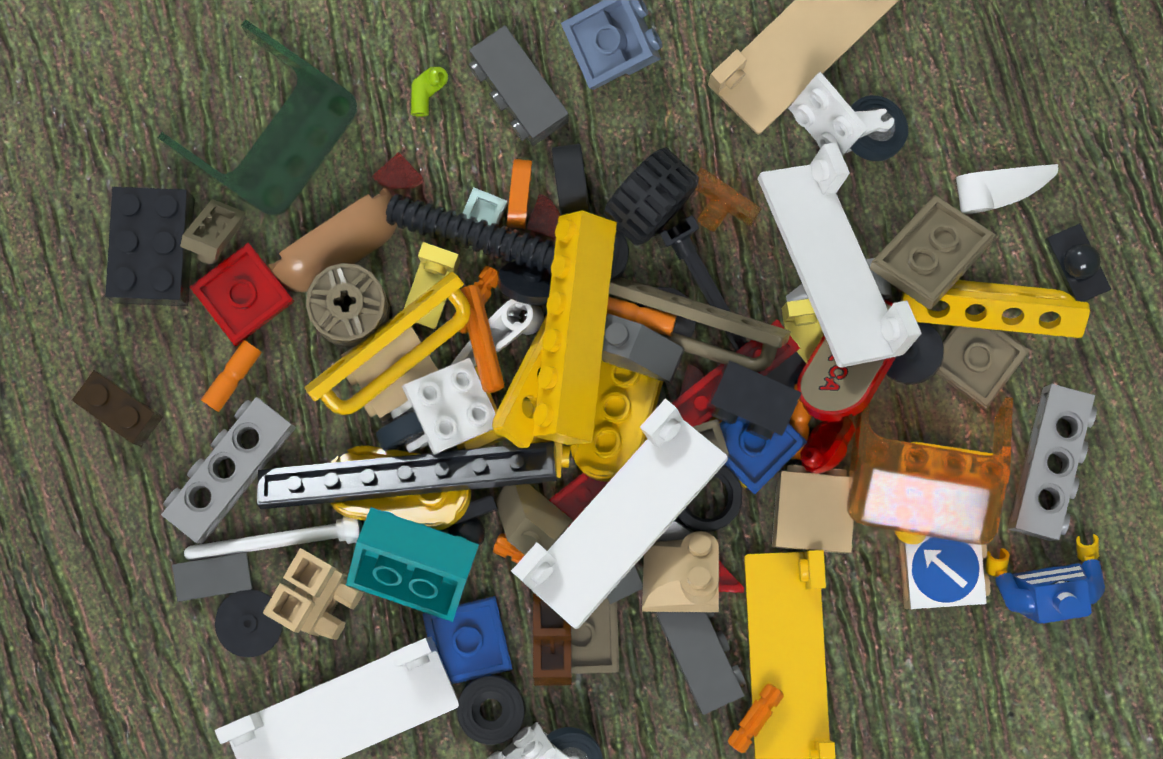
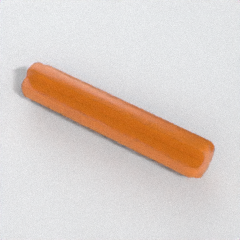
M475 285L463 287L460 290L466 296L471 312L466 325L482 389L484 392L493 393L504 388V381L481 291Z

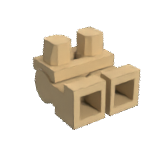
M300 548L283 577L297 587L293 589L280 583L263 614L293 632L299 633L301 630L318 637L321 635L337 640L345 627V622L333 616L332 612L338 602L350 609H354L364 592L346 585L347 574Z

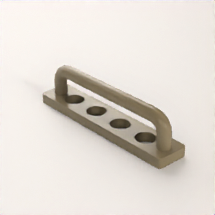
M622 277L610 280L609 294L615 295L614 298L627 302L631 300L763 343L760 356L751 358L674 332L671 337L660 334L683 347L685 352L722 364L732 361L758 373L765 371L771 366L777 348H781L788 343L791 333L789 330Z

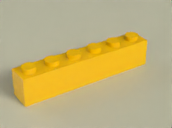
M585 211L562 215L558 218L555 230L554 260L551 265L550 293L546 305V327L542 339L543 352L541 369L538 375L537 403L533 414L534 437L566 445L592 443L617 225L615 221Z

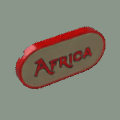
M884 300L885 305L889 310L893 303ZM823 335L799 375L797 391L802 393L799 399L806 412L816 419L835 422L843 420L842 417L850 414L853 417L861 413L868 406L896 357L840 368L837 366L827 340Z

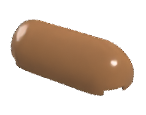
M383 188L373 198L369 194L362 197L279 253L281 259L274 264H269L267 267L285 289L294 292H307L314 278L327 267L341 263L355 264L391 238L397 223L393 226L387 223L386 209L393 195L387 188Z

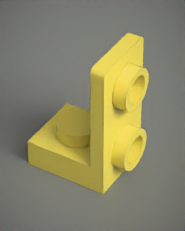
M423 242L418 254L420 265L404 308L450 272L456 274L460 265L459 255ZM447 298L418 320L416 324L436 329Z
M809 299L786 302L781 308L784 328L791 331L790 336L800 347L797 353L807 363L822 339L823 331Z

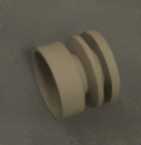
M341 263L327 267L314 278L307 292L306 308L310 321L327 341L339 348L351 349L389 321L390 305L386 292L372 272L359 265ZM345 296H349L353 302H356V304L349 306V312H344L338 306V304L344 303Z

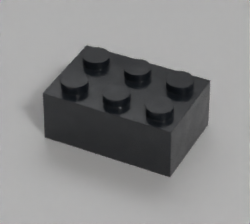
M112 187L105 293L107 299L115 304L189 305L192 251L180 247L182 235L194 221L195 198L187 189Z
M728 361L723 367L706 406L713 409L711 416L730 425L735 424L736 420L748 424L746 432L764 440H771L772 436H783L802 393L735 362Z

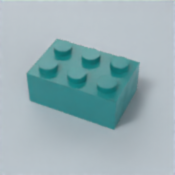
M371 507L356 542L346 585L453 622L479 544L470 542L463 537L453 536L424 524H418L398 517L391 512Z

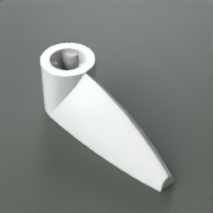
M1058 164L960 175L956 177L960 210L964 214L980 213L1020 201L1041 189L1058 173Z
M510 299L488 319L496 353L513 342L521 334L530 335L539 330L544 320V313L541 307ZM522 310L528 313L525 314L527 319L524 323L518 321V319H521L519 314ZM471 341L465 345L451 365L470 358L473 366H477Z

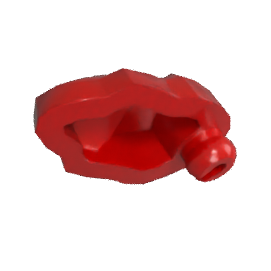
M851 414L842 417L843 420L823 421L812 430L807 443L800 452L802 465L807 471L815 474L824 473L836 467L844 459L848 444L856 430Z

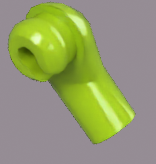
M430 67L413 80L411 85L412 116L425 117L429 115V98L448 82V73L444 68Z

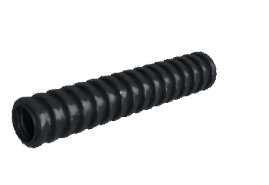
M398 193L388 203L386 221L391 226L397 223L398 228L404 229L408 227V230L411 232L418 230L419 234L424 236L429 233L430 238L433 239L439 236L443 242L450 240L453 245L461 243L462 248L466 249L472 246L475 252L483 250L485 255L494 253L495 258L500 259L504 256L505 261L511 262L514 259L517 265L526 263L527 268L533 269L536 266L538 271L544 272L548 270V273L552 275L551 265L554 260L555 245H553L552 240L547 239L543 242L542 237L539 236L533 239L529 233L521 235V232L516 229L510 232V228L506 226L500 229L499 224L492 223L488 225V221L483 219L478 222L477 217L473 216L467 219L466 214L460 213L456 215L454 210L446 212L445 208L440 206L435 209L434 204L431 203L425 206L424 201L417 200L414 202L411 197L403 199V196Z

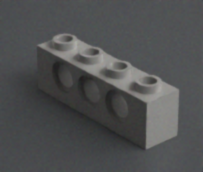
M1055 384L1043 387L1008 530L1048 541L1060 540V536L1066 534L1070 523V514L1066 513L1069 499L1075 498L1079 487V478L1075 477L1078 463L1084 462L1088 451V442L1084 441L1087 427L1091 428L1097 414V407L1093 406L1095 395ZM1059 418L1065 419L1071 426V433L1068 438L1062 437L1056 430V423ZM1050 454L1057 455L1062 461V469L1058 474L1053 473L1048 468L1047 459ZM1043 489L1049 491L1053 496V505L1049 510L1042 508L1038 502L1039 493Z
M258 397L252 402L247 400L241 405L234 416L237 419L235 424L229 431L223 429L216 436L211 444L214 450L205 461L200 458L187 473V476L190 478L181 490L178 487L174 489L163 503L166 509L161 515L196 543L203 544L258 476V470H262L296 428ZM255 429L259 434V441L255 447L245 449L241 443L242 435L247 430ZM231 458L235 463V471L229 478L222 479L218 473V466L222 460ZM206 487L211 492V501L206 507L199 508L195 504L194 497L199 489Z

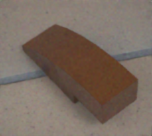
M533 592L534 686L572 685L571 625Z

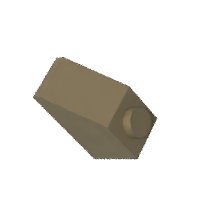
M529 484L505 486L495 499L507 541L524 555L527 554L536 542L548 551L573 521Z

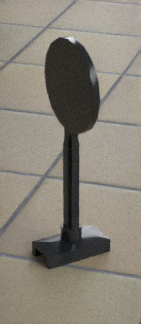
M693 215L683 218L679 221L680 224L668 231L665 230L654 235L660 248L672 246L679 260H684L708 304L731 312L696 252L698 247L691 235L699 229V226ZM724 331L735 352L748 343L746 337ZM795 352L767 374L766 377L794 388V384H797L799 375L806 362Z

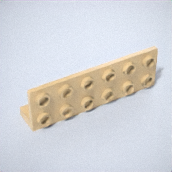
M795 0L741 52L736 49L710 74L708 86L756 134L760 135L797 99L815 75L820 72L824 74L900 0Z

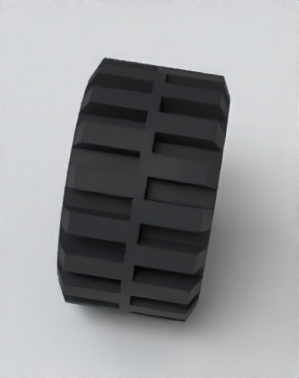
M667 147L659 149L647 157L620 185L606 204L603 216L606 219L617 222L616 228L635 246L646 243L686 203L695 191L699 177Z

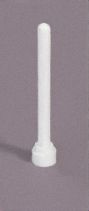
M343 516V519H337L335 524L188 546L184 551V556L187 560L193 561L339 538L340 542L346 541L347 544L357 542L363 526L361 520Z

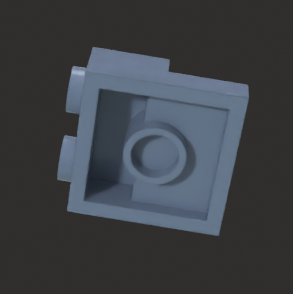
M603 0L561 23L589 89L595 90L624 74L631 75L661 59L658 50L663 45L654 28L648 29L643 17L648 15V10L643 0Z

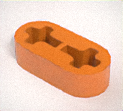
M514 159L507 227L526 229L532 176L531 160Z

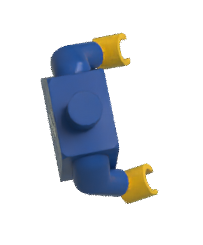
M1093 534L1092 545H1083L1080 542V536L1076 538L1077 557L1083 561L1082 565L1075 563L1012 574L1007 572L1010 555L1006 549H1000L999 559L993 558L990 551H987L985 570L989 575L997 577L995 582L1007 608L1037 623H1049L1090 616L1092 613L1091 604H1095L1105 591L1101 564L1097 560L1099 557V538L1095 534Z

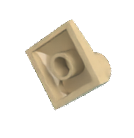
M697 531L688 534L683 540L655 542L644 554L642 612H719V539H716L707 532Z

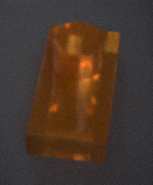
M701 167L696 174L699 177V181L695 190L710 199V202L697 218V221L708 230L715 232L727 214L730 213L751 227L762 209Z

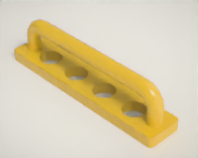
M450 272L306 385V392L314 402L320 398L333 413L349 415L360 410L467 324L471 312L466 296L459 289L464 285L457 274ZM446 298L451 301L456 309V313L449 321L350 399L341 400L332 390L333 387Z
M958 280L940 299L948 303V307L942 311L929 310L904 292H902L901 301H908L916 321L921 323L1082 338L1090 315L1088 302L1076 301L1070 294L1061 290ZM973 304L985 307V310L977 315L965 312L966 308ZM1009 308H1018L1022 311L1021 315L1016 318L1009 319L1002 315ZM1053 311L1059 314V317L1052 322H1044L1039 319L1046 312Z
M547 314L492 421V428L496 435L506 437L518 448H528L534 438L533 414L536 408L539 386L537 373L541 367L542 339L545 334ZM525 397L529 398L533 405V411L529 418L522 411V401Z

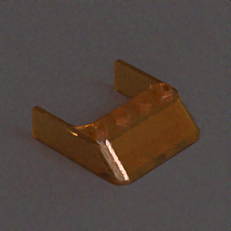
M1005 396L995 416L993 455H979L880 437L873 432L869 424L870 403L861 413L855 415V432L852 441L847 496V512L854 521L866 526L976 545H985L995 538L1010 478L1013 398Z

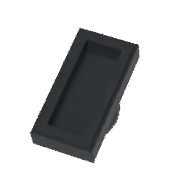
M1081 223L1045 239L1067 290L1076 301L1085 302L1111 290L1100 266V254L1090 245Z
M489 495L470 502L461 519L452 526L439 531L448 530V534L463 537L470 542L479 544L480 547L484 541L485 528L478 518L498 511L493 496Z

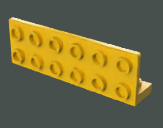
M824 550L747 554L744 556L752 704L755 700L759 701L761 698L759 694L767 684L774 685L784 694L778 706H773L771 709L773 713L758 735L754 736L755 759H836L835 742L830 740L821 594V589L826 588Z

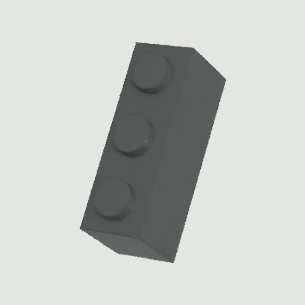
M506 25L469 49L472 61L468 64L470 70L480 83L486 80L493 90L489 93L492 101L501 112L505 109L514 119L510 122V125L521 141L527 138L531 145L535 146L569 122V113Z
M654 612L702 715L744 696L741 687L746 686L745 679L738 665L731 667L725 655L726 652L731 651L722 630L715 632L709 620L715 616L714 612Z

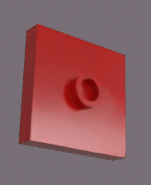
M249 242L190 286V289L235 346L239 345L243 340L295 302Z

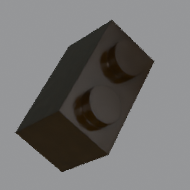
M93 370L72 399L74 403L126 440L140 447L143 446L163 418V416L128 391Z

